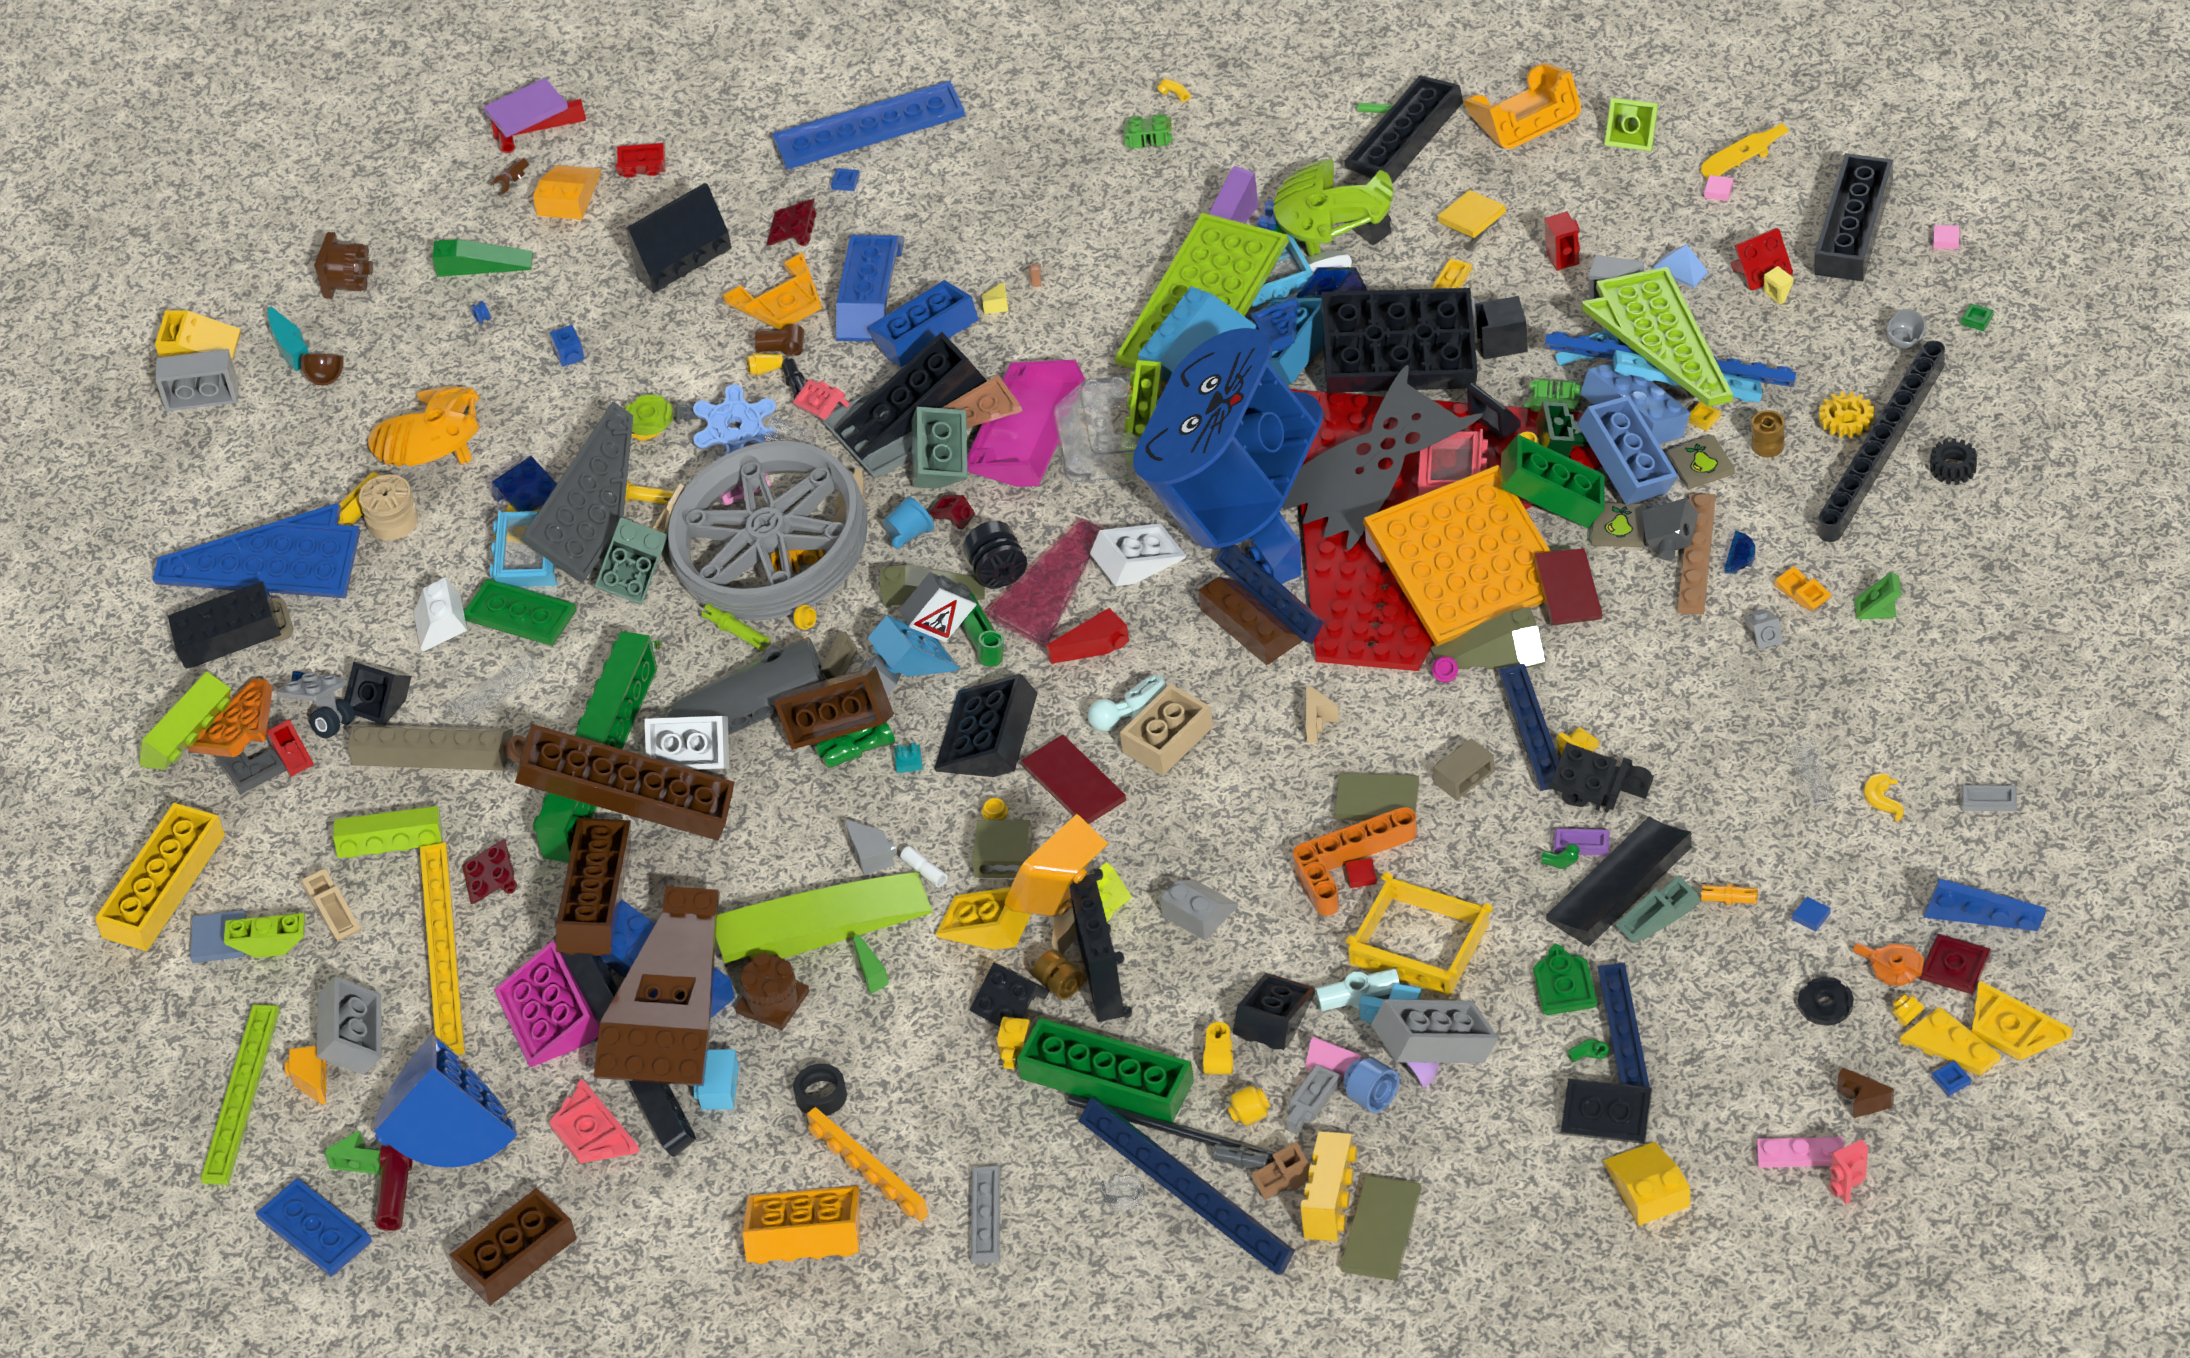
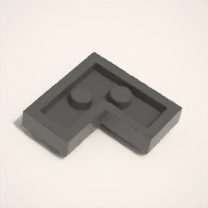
M273 748L251 760L248 759L244 752L236 757L215 756L217 763L239 794L286 771L284 763Z

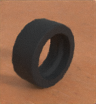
M818 1063L809 1065L795 1077L793 1089L796 1103L805 1114L816 1107L824 1115H832L840 1110L846 1102L847 1090L843 1074L838 1068L830 1064ZM827 1081L836 1085L834 1092L825 1098L813 1099L804 1095L807 1087L816 1082Z

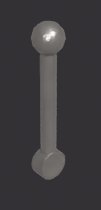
M1497 220L1493 222L1490 226L1495 225ZM1488 226L1484 231H1482L1479 235L1473 238L1471 242L1465 243V250H1474V244L1482 237V235L1489 229L1490 226Z

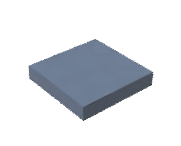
M245 910L192 916L190 954L192 963L245 957V953L224 943L225 921L246 919Z

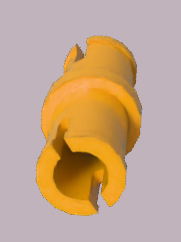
M1729 883L1727 886L1702 885V902H1726V905H1732L1733 903L1757 905L1758 887H1734L1733 884Z

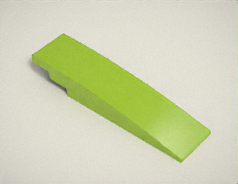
M918 872L904 873L811 890L717 915L716 942L724 963L750 956L752 961L756 955L762 953L787 958L933 912Z

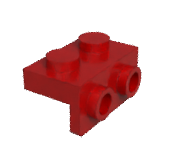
M664 143L617 146L616 170L619 176L622 175L625 178H633L636 174L657 176L660 172H666Z

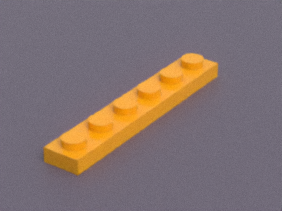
M816 1107L807 1113L810 1133L816 1139L822 1138L832 1153L842 1155L851 1169H858L862 1172L865 1180L870 1185L874 1186L876 1184L889 1201L895 1200L906 1216H913L919 1222L928 1216L924 1198Z

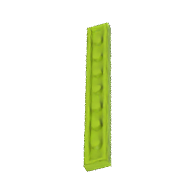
M252 1005L200 1178L202 1184L229 1185L280 1013L279 1006Z

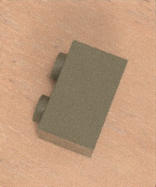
M1472 738L1466 743L1459 745L1454 752L1446 758L1439 760L1433 767L1434 784L1456 801L1495 772L1494 755Z

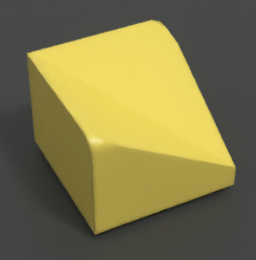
M1777 266L1764 275V293L1777 303L1783 304L1792 287L1794 278Z
M1005 283L997 285L982 295L984 314L1008 311Z

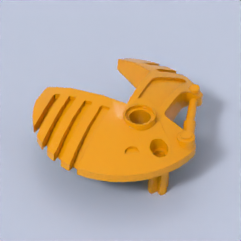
M441 386L418 392V400L428 404L424 413L405 414L386 419L375 425L368 437V445L372 455H375L376 459L380 462L384 460L387 465L392 463L399 467H402L403 464L407 466L420 465L437 460L453 451L459 464L469 463L472 461V455L466 442L480 428L476 420L475 402L479 401V395L472 387L467 388L463 386ZM469 405L468 415L463 414Z

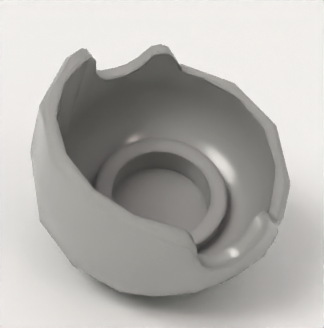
M1911 309L1896 311L1895 315L1887 323V339L1894 346L1902 349L1916 347L1923 339L1926 331L1925 319L1920 313Z

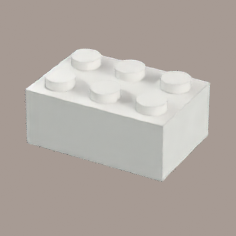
M706 716L645 719L646 756L692 770L729 769L728 717Z

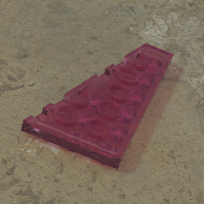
M1081 518L986 611L987 618L1047 649L1046 645L1050 643L1053 632L1055 633L1062 614L1065 613L1078 586V581L1086 570V564L1091 556V549L1102 528Z

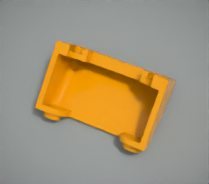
M1543 62L1528 72V90L1491 106L1485 96L1473 95L1464 99L1466 110L1500 147L1513 149L1578 117L1581 111V104L1571 71Z

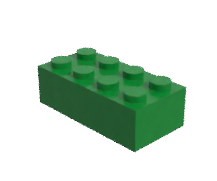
M1519 434L1501 453V488L1507 492L1526 499L1530 503L1541 506L1586 528H1589L1605 510L1604 474Z

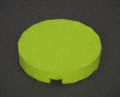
M649 394L636 398L635 402L632 404L630 402L625 408L626 411L633 415L632 432L637 435L648 436L664 431L673 419V410L670 402L665 401V398L660 395Z

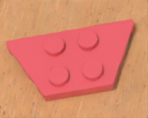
M583 1079L579 1080L576 1084L578 1089L573 1096L566 1098L561 1110L549 1122L551 1130L579 1164L640 1152L637 1143Z

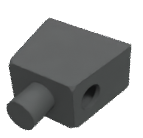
M1687 498L1643 510L1646 541L1656 554H1659L1661 559L1666 561L1673 560L1676 550L1686 548L1691 544L1698 517L1697 510Z

